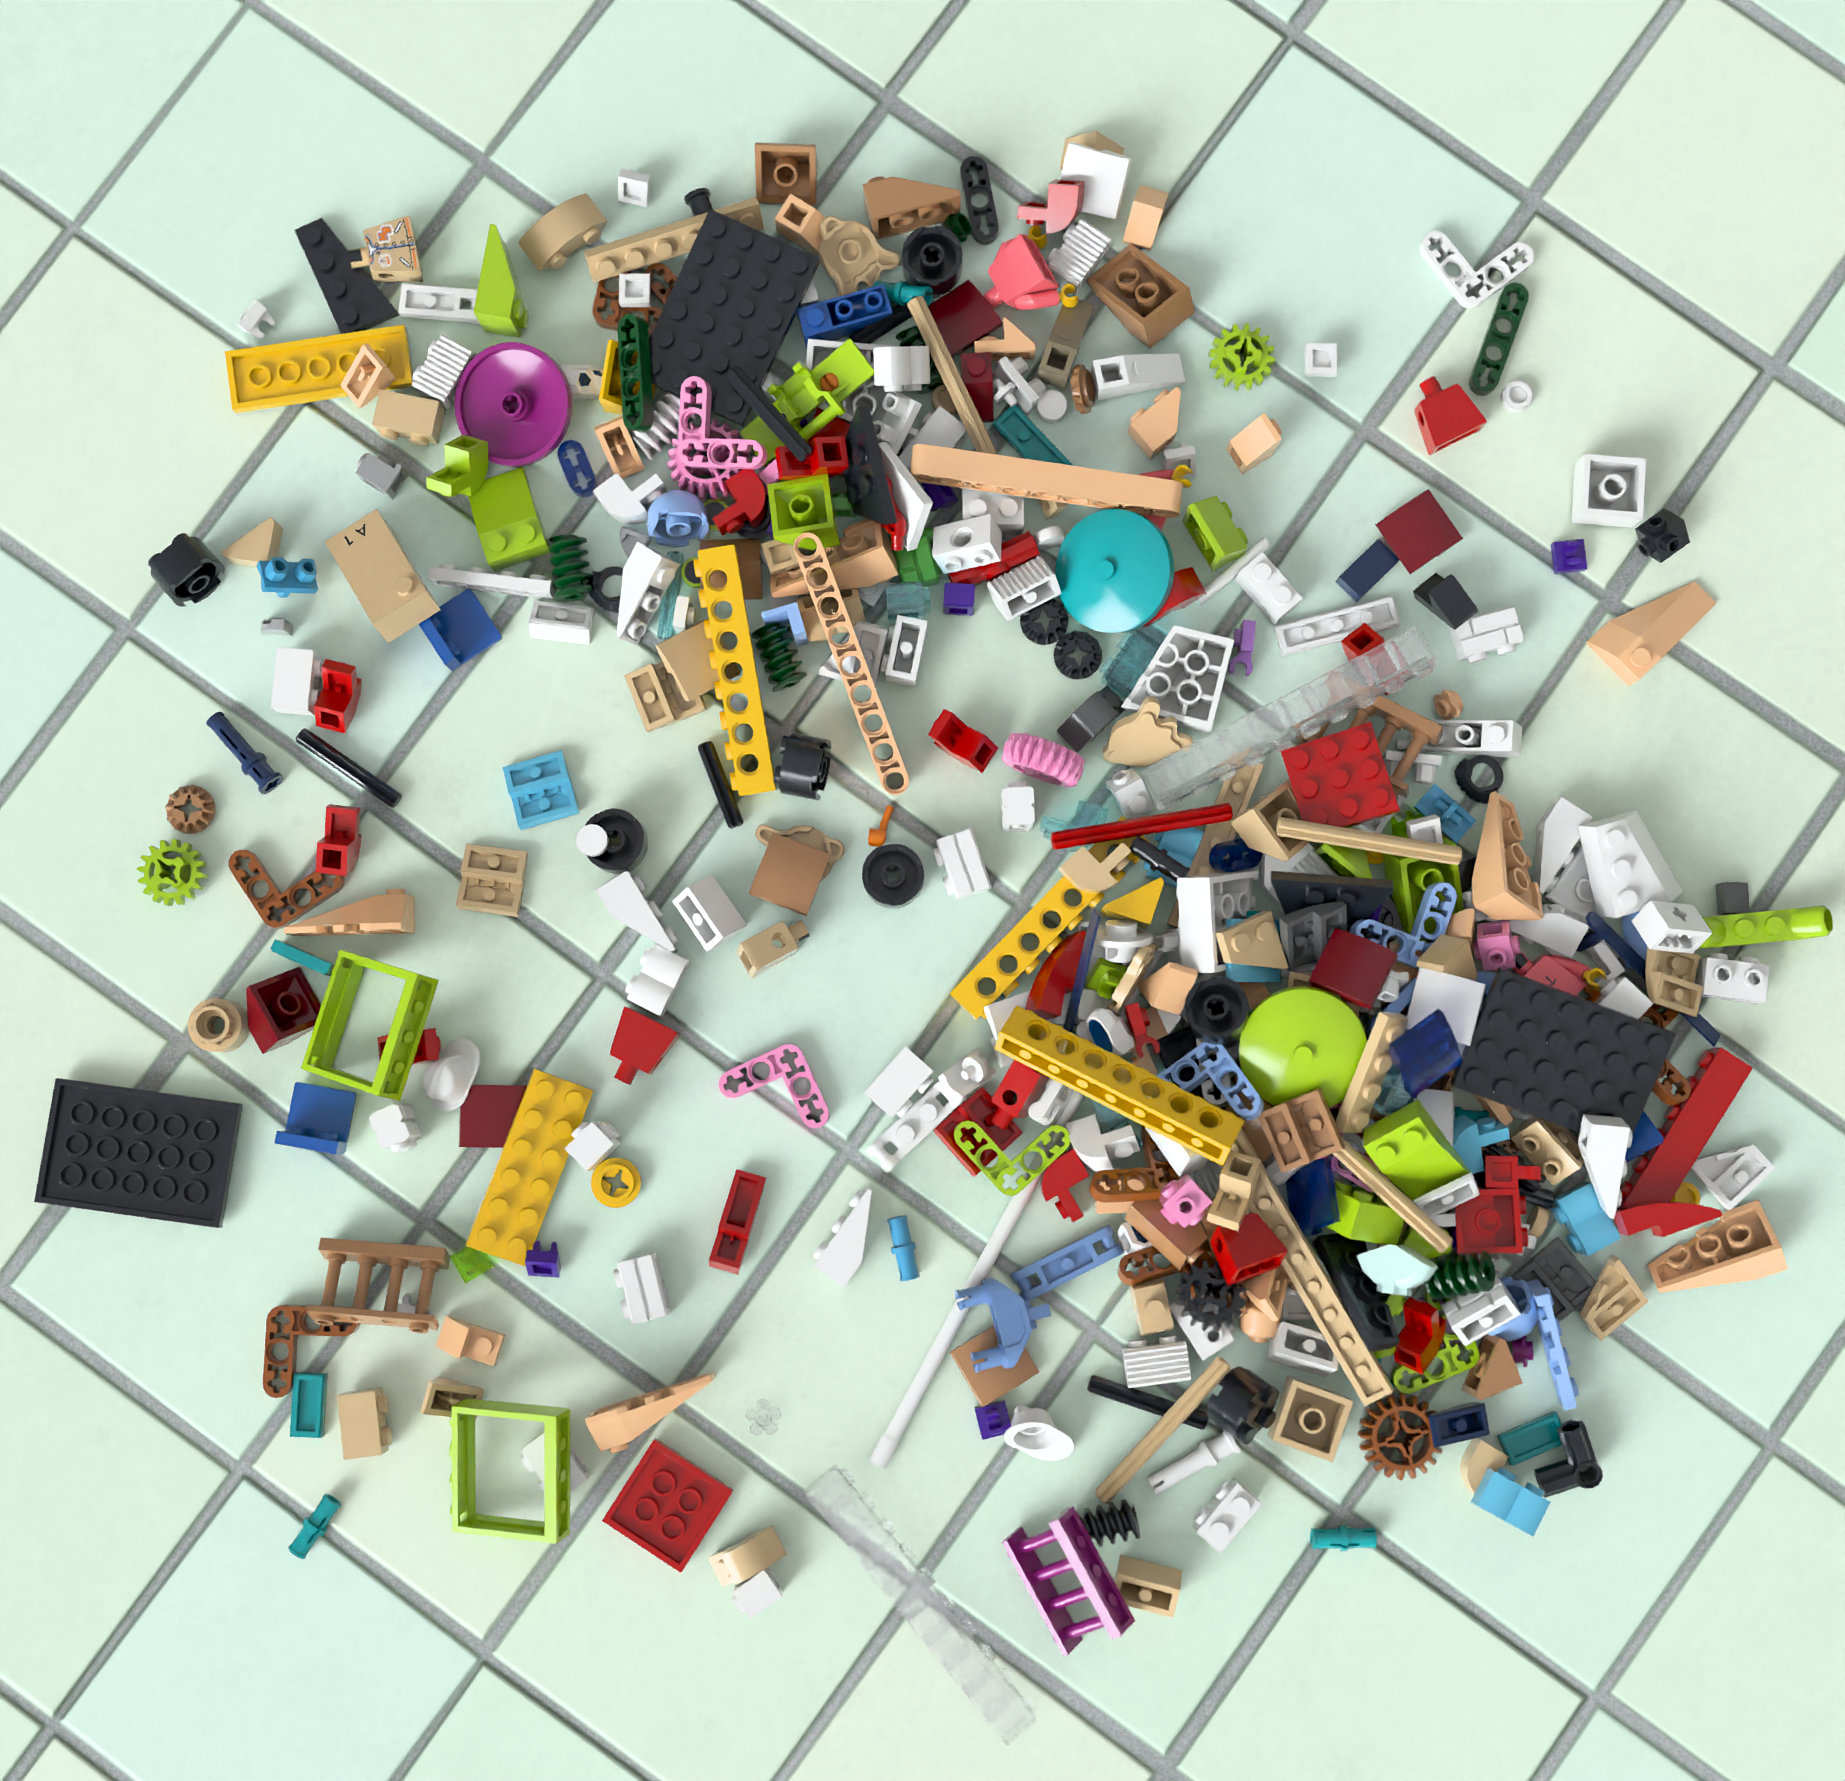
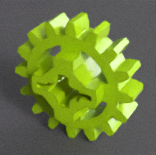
M1248 323L1245 324L1243 330H1239L1238 326L1233 324L1231 333L1223 329L1220 334L1221 339L1214 338L1212 345L1215 348L1210 349L1208 355L1214 359L1210 362L1209 368H1217L1214 378L1219 379L1223 377L1225 379L1224 387H1227L1231 382L1234 383L1235 391H1238L1240 386L1244 384L1247 391L1252 388L1253 381L1260 386L1264 380L1263 376L1269 377L1272 370L1268 366H1273L1275 358L1269 355L1274 352L1275 347L1266 346L1270 337L1266 335L1261 338L1259 336L1261 328L1257 327L1251 332L1249 331ZM1238 340V342L1233 346L1227 345L1232 341ZM1243 348L1245 361L1241 367L1240 356L1238 354ZM1250 369L1256 370L1251 374L1245 375V373Z
M173 839L170 845L168 841L160 840L159 849L151 845L149 850L152 854L140 857L146 864L145 866L137 867L138 871L144 873V877L138 879V883L147 885L143 893L146 895L154 894L152 901L157 903L163 901L164 905L172 906L175 900L178 905H185L184 897L194 900L196 896L193 891L195 889H204L199 881L200 879L208 878V875L201 873V869L206 867L207 863L197 860L202 853L198 850L191 851L192 844L185 842L181 846L180 840ZM180 853L182 854V856H177L175 859H172L171 857H168L167 854ZM169 866L176 868L173 871L175 879L170 878L172 872L170 871L171 868ZM170 886H173V888L177 889L178 891L173 893H166L162 890L168 889Z

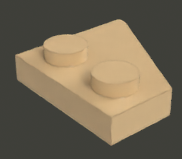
M1262 911L1215 933L1224 963L1274 969L1288 968L1271 911Z
M1612 1255L1609 1257L1579 1315L1593 1335L1602 1341L1649 1301L1621 1260Z

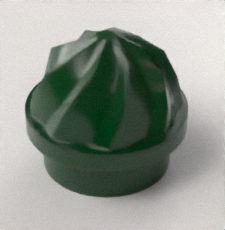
M962 213L948 215L941 224V226L952 231L960 243L965 242L967 236L972 232L969 220Z

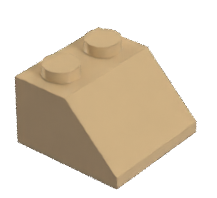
M1288 780L1266 793L1230 822L1249 848L1285 862L1311 842L1278 836L1276 833L1277 821L1281 817L1303 821L1292 786Z

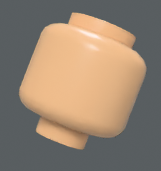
M1248 1298V1302L1245 1304L1248 1313L1240 1316L1239 1327L1243 1333L1249 1336L1251 1341L1265 1343L1268 1341V1338L1275 1337L1278 1325L1281 1323L1282 1310L1279 1320L1272 1321Z

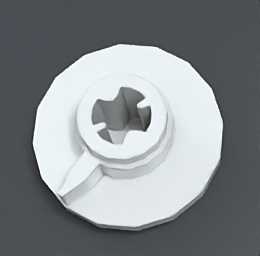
M1115 919L1106 922V929L1097 931L1094 944L1106 947V959L1108 961L1126 963L1132 962L1137 953V947L1150 945L1153 942V936L1150 932L1137 929L1136 921Z

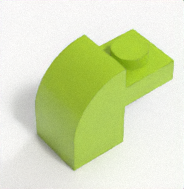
M461 435L444 444L445 468L426 477L427 489L439 492L440 495L445 497L456 496L458 493L472 497L481 488L487 474L488 442L467 435Z

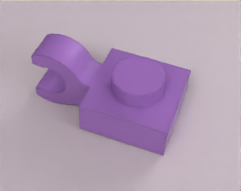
M1243 620L1240 628H1235L1233 647L1238 648L1237 656L1228 665L1230 675L1234 674L1235 665L1238 663L1245 666V676H1249L1252 672L1251 655L1254 646L1256 621Z

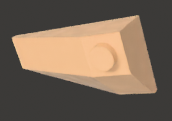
M870 519L862 520L844 529L842 532L845 536L840 538V545L823 548L839 590L869 587L877 583L887 582L892 577L898 575L896 557L891 549L884 527H881V524H877ZM800 566L770 576V588L773 598L810 594ZM815 567L810 572L809 577L814 585H822L827 581L828 575L824 568Z
M1694 581L1608 621L1586 643L1630 686L1641 679L1662 659L1716 602Z
M1496 791L1490 793L1472 877V903L1478 911L1483 912L1493 920L1538 921L1543 919L1541 892L1538 883L1531 882L1527 869L1532 866L1530 856L1525 855L1524 850L1520 846L1519 841L1523 840L1524 836L1513 803Z
M387 889L386 895H375L284 927V934L290 936L415 934V897L405 894V889Z
M1759 1200L1727 1210L1722 1214L1723 1216L1720 1217L1718 1222L1707 1229L1702 1227L1695 1232L1696 1237L1684 1245L1677 1244L1648 1264L1658 1292L1757 1280L1787 1270L1788 1267L1782 1247Z
M710 1372L594 1410L585 1418L586 1425L600 1451L609 1449L612 1454L629 1448L628 1442L638 1437L709 1384L715 1378L714 1373Z

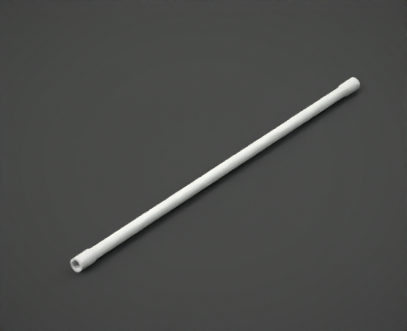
M1156 950L1153 955L1155 959L1142 981L1150 976L1164 952ZM1139 986L1136 989L1133 996L1131 997V999L1129 1000V1002L1127 1003V1005H1131L1136 1002L1141 992L1139 990ZM1123 1009L1118 1016L1123 1017L1125 1021L1126 1015ZM1074 1091L1054 1125L1066 1128L1065 1124L1071 1122L1085 1095ZM1051 1131L1049 1133L1051 1137L1050 1142L1045 1146L1041 1143L1040 1148L1044 1150L1048 1159L1053 1155L1048 1150L1053 1145L1059 1144L1064 1135L1063 1132L1055 1133ZM1036 1152L1028 1167L1029 1169H1037L1041 1165L1042 1157L1040 1153ZM1026 1172L1024 1174V1179L1026 1180L1030 1176V1174ZM1043 1172L1020 1193L1013 1195L963 1289L981 1285V1281L987 1278ZM969 1297L956 1300L886 1432L880 1437L869 1458L877 1466L885 1469L896 1450L903 1431L970 1309L968 1307L959 1310L957 1302L969 1299Z

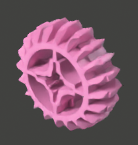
M715 418L710 425V439H739L740 433L736 429L730 431L731 428L727 422L719 427V422ZM690 422L689 428L691 431H695L700 428H696L694 423ZM673 439L672 444L675 449H669L668 455L672 459L668 461V467L670 470H673L671 477L673 481H678V488L680 490L687 489V492L694 495L698 492L699 499L704 501L707 494H710L712 500L715 501L717 499L716 492L721 491L722 495L727 497L729 494L724 481L743 469H726L721 474V469L689 467L680 461L678 457V439ZM726 445L720 446L715 453L717 461L720 463L725 462L729 458L730 450ZM697 450L695 455L691 457L692 460L696 455L705 456L704 451ZM738 451V456L749 459V452ZM705 474L709 475L711 479H701L697 477Z
M1020 732L1010 734L1008 741L1005 742L1002 755L1003 762L1007 766L1012 767L1013 770L1066 788L1076 786L1082 776L1085 763L1079 754L1067 749L1065 746L1045 738Z

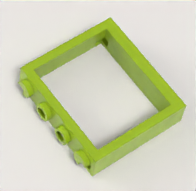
M339 950L301 1069L380 1097L401 1101L439 980ZM364 967L406 980L374 1081L332 1067Z
M469 1398L453 1405L452 1419L449 1420V1424L452 1427V1442L449 1447V1455L452 1458V1473L449 1479V1485L452 1489V1504L449 1514H452V1532L554 1544L570 1534V1408ZM475 1415L544 1422L545 1521L476 1514Z

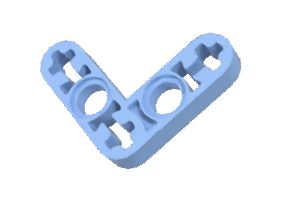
M1445 882L1430 884L1424 892L1410 934L1369 919H1361L1354 922L1350 928V933L1364 938L1360 931L1362 928H1367L1369 933L1380 936L1377 940L1366 939L1386 948L1388 938L1392 935L1396 936L1400 942L1399 949L1396 951L1398 955L1396 962L1419 969L1420 967H1416L1419 957L1415 955L1416 950H1422L1424 954L1441 934L1445 935L1456 903V890L1452 885ZM1437 891H1442V895L1446 896L1445 901H1439V898L1435 896ZM1430 908H1436V910H1441V914L1430 912L1429 910ZM1428 917L1434 918L1437 923L1435 932L1430 935L1424 930V922ZM1420 937L1422 939L1431 940V944L1425 943V941H1419Z
M1203 1042L1157 1076L1167 1082H1170L1168 1079L1172 1077L1174 1082L1187 1092H1191L1208 1078H1211L1234 1111L1245 1120L1258 1118L1264 1109L1262 1098L1222 1044L1215 1045ZM1211 1049L1217 1052L1216 1056L1218 1059L1214 1062L1208 1059L1207 1052ZM1198 1058V1060L1204 1066L1205 1070L1201 1071L1200 1067L1194 1062V1060ZM1184 1067H1193L1195 1070L1194 1078L1188 1082L1180 1081V1071ZM1226 1073H1237L1238 1082L1235 1086L1227 1088L1222 1085V1078ZM1242 1091L1250 1101L1254 1100L1252 1102L1254 1107L1252 1110L1248 1111V1109L1243 1108L1244 1103L1238 1097V1093Z

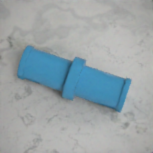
M907 1215L887 1219L893 1242L891 1252L896 1255L900 1281L919 1278L920 1274L918 1273L914 1255L916 1245L915 1242L911 1241Z

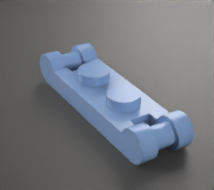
M1110 1224L1010 1273L1009 1275L1013 1283L1017 1282L1021 1290L1020 1297L1024 1301L1032 1300L1123 1254L1124 1252L1120 1244L1116 1245L1111 1235L1114 1232ZM1101 1240L1105 1251L1097 1255L1092 1244ZM1037 1273L1041 1281L1036 1286H1032L1028 1276Z

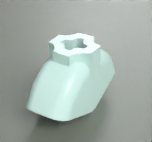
M1386 1245L1357 1255L1363 1272L1377 1284V1292L1412 1296V1288H1416L1428 1281L1438 1268L1435 1263L1415 1250L1402 1245Z

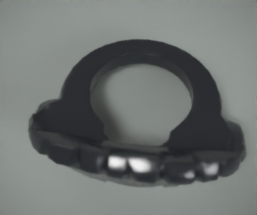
M612 566L600 572L593 570L591 578L587 582V585H591L593 588L591 591H588L590 597L601 608L603 607V610H608L610 613H619L620 596L609 598L601 590L608 577L613 575L623 576V568Z
M1479 755L1471 760L1464 758L1454 770V777L1461 791L1465 792L1470 799H1474L1479 803H1488L1490 793L1494 791L1499 793L1498 789L1503 783V770L1500 764L1490 756ZM1484 763L1493 769L1495 777L1490 786L1479 788L1472 782L1471 776L1475 765Z

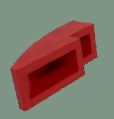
M1081 930L1067 936L1051 952L1034 980L1025 1010H1030L1047 1021L1061 1016L1064 996L1071 993L1086 931Z
M736 1169L710 1254L709 1267L739 1275L766 1177Z
M1654 1201L1616 1208L1614 1221L1619 1234L1629 1236L1651 1228L1654 1236L1665 1237L1723 1215L1721 1210L1703 1205Z

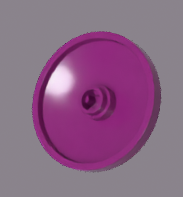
M506 342L486 348L468 363L457 384L455 416L459 430L462 435L487 441L488 461L492 463L520 467L541 461L558 447L570 424L572 394L567 377L559 364L551 356L536 347L523 343Z

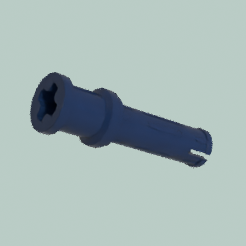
M223 712L213 714L207 720L206 725L213 730L242 764V772L245 775H250L259 786L258 791L261 794H267L279 786L283 780V775L271 768L266 762L267 757L263 753L255 752L228 721Z

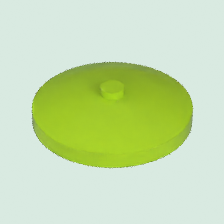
M1291 987L1269 995L1251 1011L1247 1024L1240 1036L1239 1059L1244 1075L1260 1097L1268 1103L1276 1106L1321 1088L1330 1108L1345 1099L1367 1044V1039L1359 1017L1344 1000L1331 992L1315 987Z

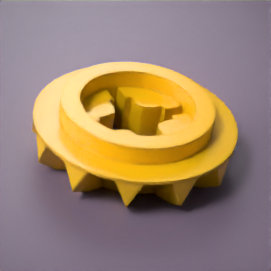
M607 1159L600 1163L593 1172L591 1178L592 1192L596 1199L605 1206L612 1208L624 1207L632 1203L640 1192V1174L637 1167L627 1159ZM622 1170L621 1181L629 1187L617 1188L613 1195H611L612 1184L604 1179V1177L614 1178Z

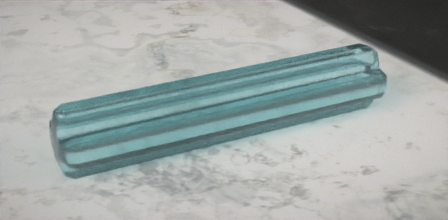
M669 551L667 553V557L680 565L661 600L657 631L658 639L666 640L675 634L672 625L677 596L680 594L681 571L684 562V555L679 551Z

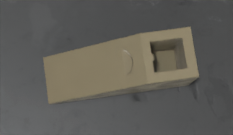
M1079 299L1078 304L1071 308L1065 307L1062 304L1038 368L1037 378L1042 382L1066 389L1094 304Z

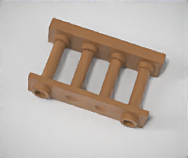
M1332 671L1326 681L1331 698L1310 734L1298 728L1296 732L1297 742L1301 745L1322 738L1340 705L1346 703V701L1357 705L1358 709L1348 729L1365 724L1369 716L1373 717L1374 714L1385 719L1384 723L1386 725L1377 738L1381 754L1384 753L1397 730L1400 731L1403 728L1411 732L1413 740L1391 776L1388 775L1395 797L1401 795L1407 798L1409 786L1402 781L1424 744L1428 745L1430 742L1436 746L1438 745L1443 736V726Z
M320 1238L318 1250L324 1259L329 1262L321 1306L307 1305L306 1308L307 1313L315 1323L333 1325L335 1321L407 1327L415 1333H428V1329L438 1330L439 1323L434 1315H428L435 1272H438L439 1269L449 1268L450 1256L446 1248ZM346 1261H355L360 1265L353 1306L352 1308L334 1307L341 1266ZM377 1263L389 1264V1267H391L384 1311L365 1309L372 1269ZM408 1266L420 1267L423 1270L415 1314L396 1312L403 1273Z

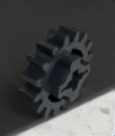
M1203 1261L1200 1270L1195 1265H1192L1189 1274H1182L1180 1279L1182 1284H1178L1176 1288V1293L1180 1294L1176 1300V1305L1184 1306L1181 1312L1182 1317L1188 1315L1192 1317L1191 1326L1200 1322L1202 1323V1331H1206L1209 1325H1213L1215 1332H1219L1222 1323L1227 1328H1230L1233 1319L1238 1320L1242 1314L1240 1309H1243L1246 1304V1300L1240 1297L1244 1296L1246 1288L1238 1287L1239 1282L1228 1286L1217 1261L1213 1268H1209L1207 1261ZM1192 1285L1195 1286L1194 1291L1196 1293L1193 1299H1191L1190 1295ZM1228 1294L1231 1295L1230 1308H1228V1302L1225 1299Z

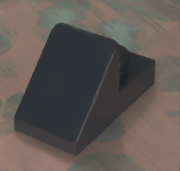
M1435 573L1413 590L1417 601L1454 630L1478 612L1476 605L1452 574L1444 579L1438 573Z

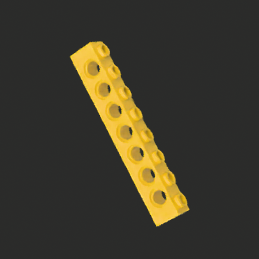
M728 545L697 550L698 558L693 559L696 577L702 576L704 589L698 590L701 608L707 607L709 617L708 620H704L706 638H712L714 650L709 651L712 669H718L719 681H714L717 700L723 699L724 711L719 712L722 730L728 729L730 740L729 742H724L727 760H733L735 772L730 773L732 790H738L739 796L777 790V787L774 784V769L736 546ZM715 572H724L727 575L726 585L722 588L712 587L710 582L711 576ZM722 602L730 603L733 608L731 616L727 619H720L716 615V607ZM729 632L734 633L738 638L737 646L732 650H726L721 645L722 636ZM732 663H739L743 668L742 677L736 681L730 680L726 675V669ZM738 693H743L748 698V706L743 711H736L731 705L732 697ZM741 724H749L753 729V737L747 742L739 740L736 735V730ZM747 754H752L758 759L759 765L754 772H747L742 767L741 761Z
M1121 816L1117 821H1122L1126 819L1123 816ZM1141 835V838L1149 842L1143 835ZM1137 836L1095 843L1088 851L1101 863L1108 857V848L1118 847L1122 842L1129 848ZM1131 852L1126 857L1129 861H1132L1134 864H1136L1140 860V858H1138ZM1113 870L1110 872L1117 883L1127 874L1123 870L1118 874ZM1063 876L950 992V996L975 1020L980 1016L986 1019L987 1016L983 1007L993 1004L1002 993L1008 997L1019 985L1016 979L1023 972L1029 975L1041 963L1037 957L1045 949L1050 953L1062 941L1058 935L1066 927L1072 931L1084 918L1080 914L1084 908L1089 905L1093 909L1105 895L1102 892L1088 893L1081 891ZM1070 890L1078 892L1081 896V903L1077 906H1069L1064 900V894ZM1048 912L1057 914L1060 919L1059 926L1053 929L1047 928L1043 923V915ZM1027 934L1034 935L1038 939L1037 949L1033 951L1025 950L1021 945L1022 937ZM1010 956L1016 960L1017 969L1014 972L1005 973L1001 970L999 963L1003 957ZM984 978L993 980L996 985L995 992L991 995L981 994L978 990L980 980Z
M1017 1005L999 1033L995 1050L1223 1166L1245 1122L1233 1113L1224 1111L1208 1103L1205 1099L1194 1096L1179 1088L1176 1084L1167 1082L1151 1074L1148 1070L1137 1067L1122 1059L1119 1055L1110 1053L1094 1045L1091 1041L1072 1034L1062 1026L1053 1024L1037 1016L1034 1012L1025 1010Z

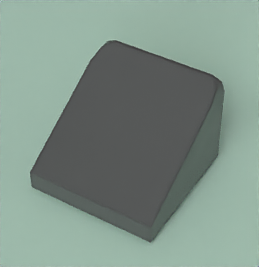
M1722 882L1716 884L1718 915L1750 913L1748 883Z

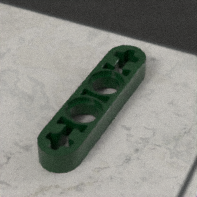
M1520 283L1508 284L1497 300L1469 378V387L1476 395L1486 396L1492 393L1501 378L1529 298L1528 290ZM1514 292L1517 294L1516 299L1518 301L1512 310L1508 311L1506 309L1511 300L1509 296ZM1502 318L1508 320L1512 326L1511 331L1507 333L1500 332L1496 327V321ZM1489 346L1498 347L1502 353L1501 359H1489L1486 354V348ZM1486 367L1492 368L1487 377L1489 383L1482 387L1480 385L1481 380L1477 378L1484 374Z
M630 313L620 319L617 329L623 421L626 428L639 433H645L651 428L654 421L649 333L646 320ZM637 351L638 360L636 364L632 366L631 358L634 352ZM640 381V390L634 396V384Z

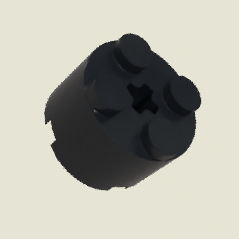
M935 225V227L927 228L924 226L914 230L905 240L902 251V272L909 285L930 286L933 292L926 293V295H933V298H937L953 289L962 273L963 257L959 239L952 231L943 226Z
M186 533L177 535L172 540L171 545L161 553L153 555L148 561V566L151 568V577L169 598L180 607L186 606L183 602L192 600L196 604L207 598L221 583L218 578L220 571L223 574L225 573L224 565L201 539L189 537Z
M792 733L790 737L783 736L780 745V754H783L782 764L776 767L774 773V784L779 785L782 794L820 800L821 796L817 791H824L830 769L831 757L825 756V749H831L830 740Z
M616 808L607 809L592 816L585 824V826L589 824L600 826L607 833L608 839H615L619 834L618 838L622 840L621 844L615 845L614 848L608 843L607 849L599 856H587L601 870L613 874H622L625 871L631 872L645 858L648 849L646 830L627 811Z
M887 844L877 847L867 856L863 864V885L868 896L880 906L895 909L907 906L919 896L923 888L924 869L918 855L905 845ZM896 869L899 870V878L901 880L899 882L895 880L891 883L887 882L888 876L886 872L888 870L890 872H894Z
M1220 976L1212 977V979L1203 982L1200 981L1191 988L1185 1000L1187 1021L1193 1034L1199 1041L1215 1045L1222 1044L1224 1048H1231L1240 1041L1241 1033L1247 1024L1251 1009L1246 994L1235 981ZM1221 1009L1224 1010L1223 1014L1213 1015V1012L1219 1013Z
M1242 1366L1235 1367L1229 1371L1219 1382V1385L1223 1388L1218 1396L1212 1393L1209 1399L1207 1417L1237 1440L1247 1445L1262 1427L1267 1429L1275 1421L1276 1413L1273 1410L1280 1391Z

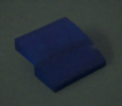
M1440 1009L1435 1010L1389 1044L1392 1064L1401 1071L1404 1089L1413 1098L1462 1063L1456 1038L1444 1013Z
M1322 1158L1300 1168L1285 1182L1289 1210L1306 1238L1321 1233L1322 1227L1340 1222L1331 1160Z

